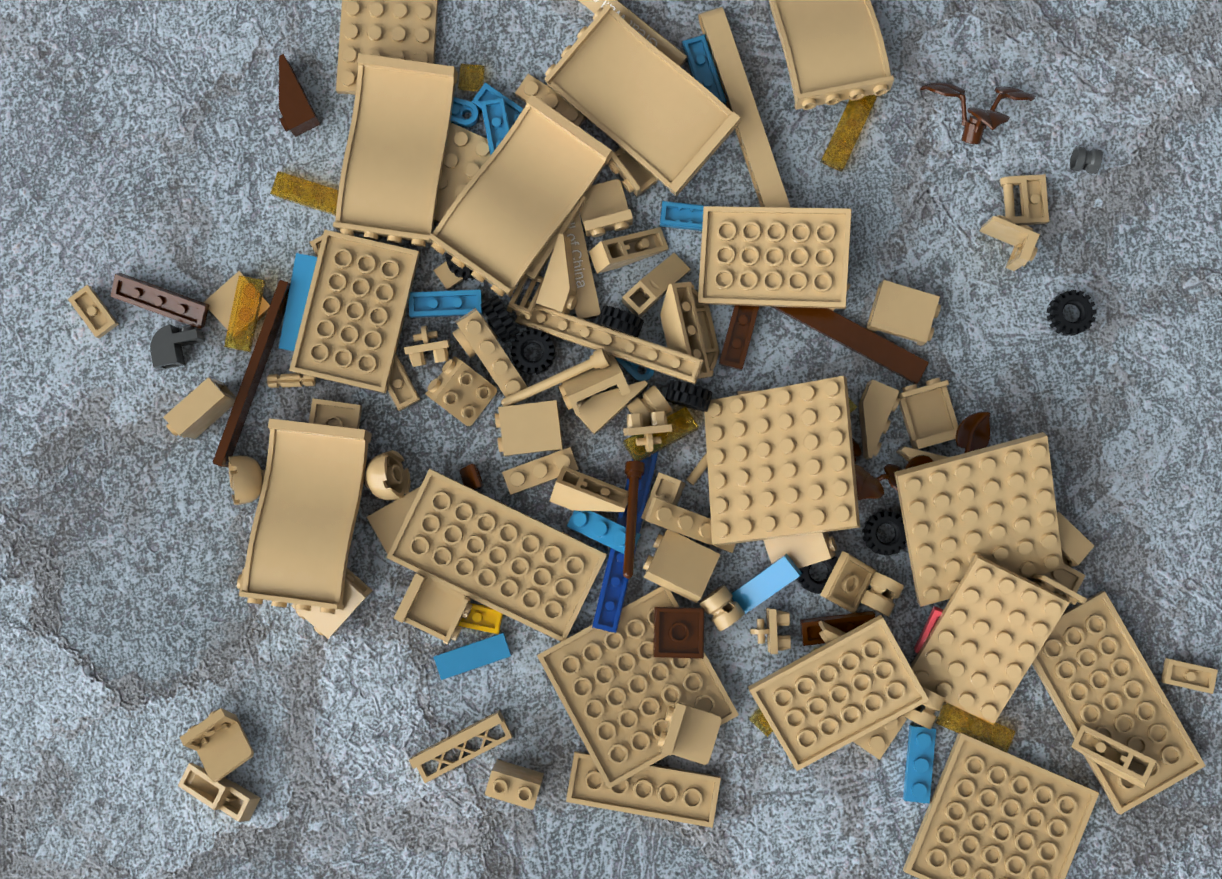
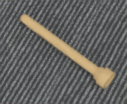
M600 348L593 352L590 359L502 399L501 404L502 406L514 405L592 368H600L602 370L611 365L608 355L603 348Z

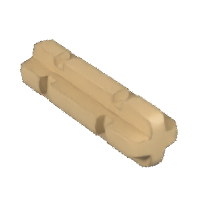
M299 373L281 374L280 376L269 374L267 376V385L270 388H279L280 386H315L316 377Z

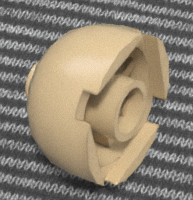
M391 450L381 453L369 461L364 482L366 487L377 498L387 501L404 498V494L409 493L411 484L408 468L403 469L401 463L405 461L397 451Z
M229 456L230 487L234 491V495H232L233 504L241 505L253 502L261 494L265 470H261L260 464L252 457Z

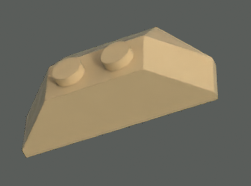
M691 282L671 283L668 285L660 313L667 348L703 359L704 363L698 379L712 377L720 351L709 305L698 303V292L694 289V285Z

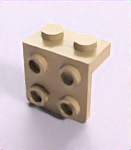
M619 179L590 186L584 195L586 201L579 211L586 237H599L611 230L622 231L633 224L631 209H628L622 183Z
M992 216L981 226L980 232L1014 246L1005 268L1016 271L1021 266L1024 267L1027 262L1034 259L1038 248L1035 245L1040 234L1033 232L1034 229L1027 225L1018 226L1011 223V220L1005 216Z
M454 356L444 364L442 373L438 378L430 382L425 395L463 424L471 426L495 396L497 388L466 363Z
M1064 563L1063 569L1044 574H1034L1028 578L1034 583L1067 598L1070 604L1076 605L1077 602L1085 604L1087 601L1085 597L1077 594L1086 575Z
M674 701V705L669 706L665 720L668 721L666 731L662 730L657 745L661 746V753L670 756L675 755L703 765L708 764L721 725V717Z
M222 708L211 712L208 718L190 727L187 733L180 737L183 746L197 751L210 781L215 783L254 755V751L237 716Z

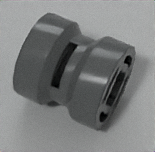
M1076 146L1070 158V170L1080 171L1083 169L1087 173L1096 174L1101 167L1102 150L1092 149L1087 151L1084 147Z

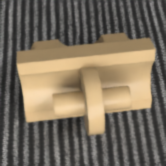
M426 325L421 326V333L414 334L413 339L414 342L423 340L424 344L404 347L405 355L409 354L413 367L426 365L424 351L433 350L435 363L448 361V347H451L450 339L430 343V339L438 338V332H428Z
M665 411L650 412L651 426L644 427L642 413L627 414V428H623L624 436L644 434V438L636 439V445H645L646 452H652L653 444H661V436L653 437L652 433L672 432V424H667Z
M766 608L767 628L764 627V618L757 619V628H751L750 634H757L758 644L765 643V634H767V646L770 654H778V651L791 649L790 635H777V626L790 625L789 612L776 610L775 608Z

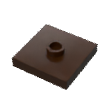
M654 607L653 657L704 659V608Z

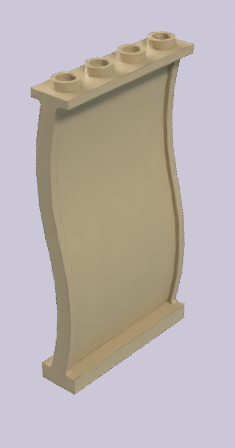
M769 0L787 62L794 94L795 110L802 108L803 110H810L822 104L835 105L840 101L848 99L855 101L873 94L881 96L890 91L894 77L893 75L891 76L883 37L870 0Z
M607 4L604 9L601 7L593 16V22L588 27L585 26L580 30L577 35V41L572 46L569 45L564 49L561 54V60L556 65L552 64L548 68L544 80L550 88L554 89L592 124L644 166L677 197L740 124L741 117L734 111L732 112L701 83L646 40Z
M358 53V75L354 108L342 165L335 222H333V227L340 231V233L354 236V233L364 234V238L378 240V236L386 237L387 241L393 243H402V240L411 241L412 245L426 247V243L433 244L428 236L430 233H433L437 196L448 141L455 83H457L458 73L454 66Z
M531 94L526 101L525 108L504 139L465 186L434 232L428 236L433 243L431 247L442 255L445 252L451 255V261L461 269L466 266L472 270L471 275L481 283L484 280L492 285L490 289L499 296L503 297L506 294L511 298L513 291L537 256L580 202L605 164L607 165L610 161L612 150Z
M269 418L268 428L270 429L265 475L247 549L242 592L240 591L239 596L247 597V603L263 604V600L272 601L271 606L286 608L287 603L296 604L295 609L311 611V606L320 607V612L335 614L336 609L344 610L345 606L343 605L347 562L362 495L368 443L371 442L372 433L364 429Z

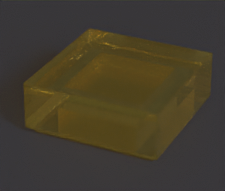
M461 64L459 90L479 91L484 84L485 66Z

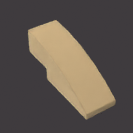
M193 763L188 764L178 784L180 788L213 810H221L238 822L250 821L261 799L225 777L216 783L210 781L205 768Z

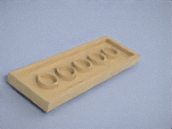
M574 751L566 802L713 828L721 777L652 764L608 789L590 754Z

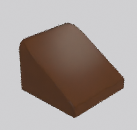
M472 463L460 469L464 485L474 490L483 488L484 484L476 464Z

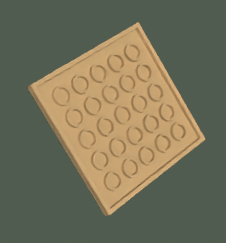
M845 376L710 400L708 411H704L712 545L720 546L860 528L848 386Z
M1044 432L894 472L915 592L920 607L950 599L976 555L1024 578L1064 568L1048 436Z
M662 586L622 608L616 633L592 628L591 625L537 655L608 789L668 756L661 753V746L657 745L661 731H666L668 721L665 720L668 707L674 705V701L720 716L721 725L739 715L705 652L704 659L653 657L654 607L680 608L672 592Z
M959 732L903 871L919 879H1065L1099 792Z

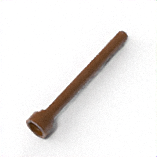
M627 461L625 463V474L627 479H629L623 576L627 579L633 576L639 480L642 479L645 471V464L640 461Z

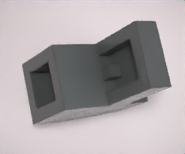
M169 324L160 328L153 336L150 344L153 367L165 370L184 366L182 346L205 342L204 332L195 329L193 326L178 329Z

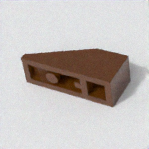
M282 54L279 56V110L283 117L279 118L286 132L290 130L297 137L321 123L289 61Z

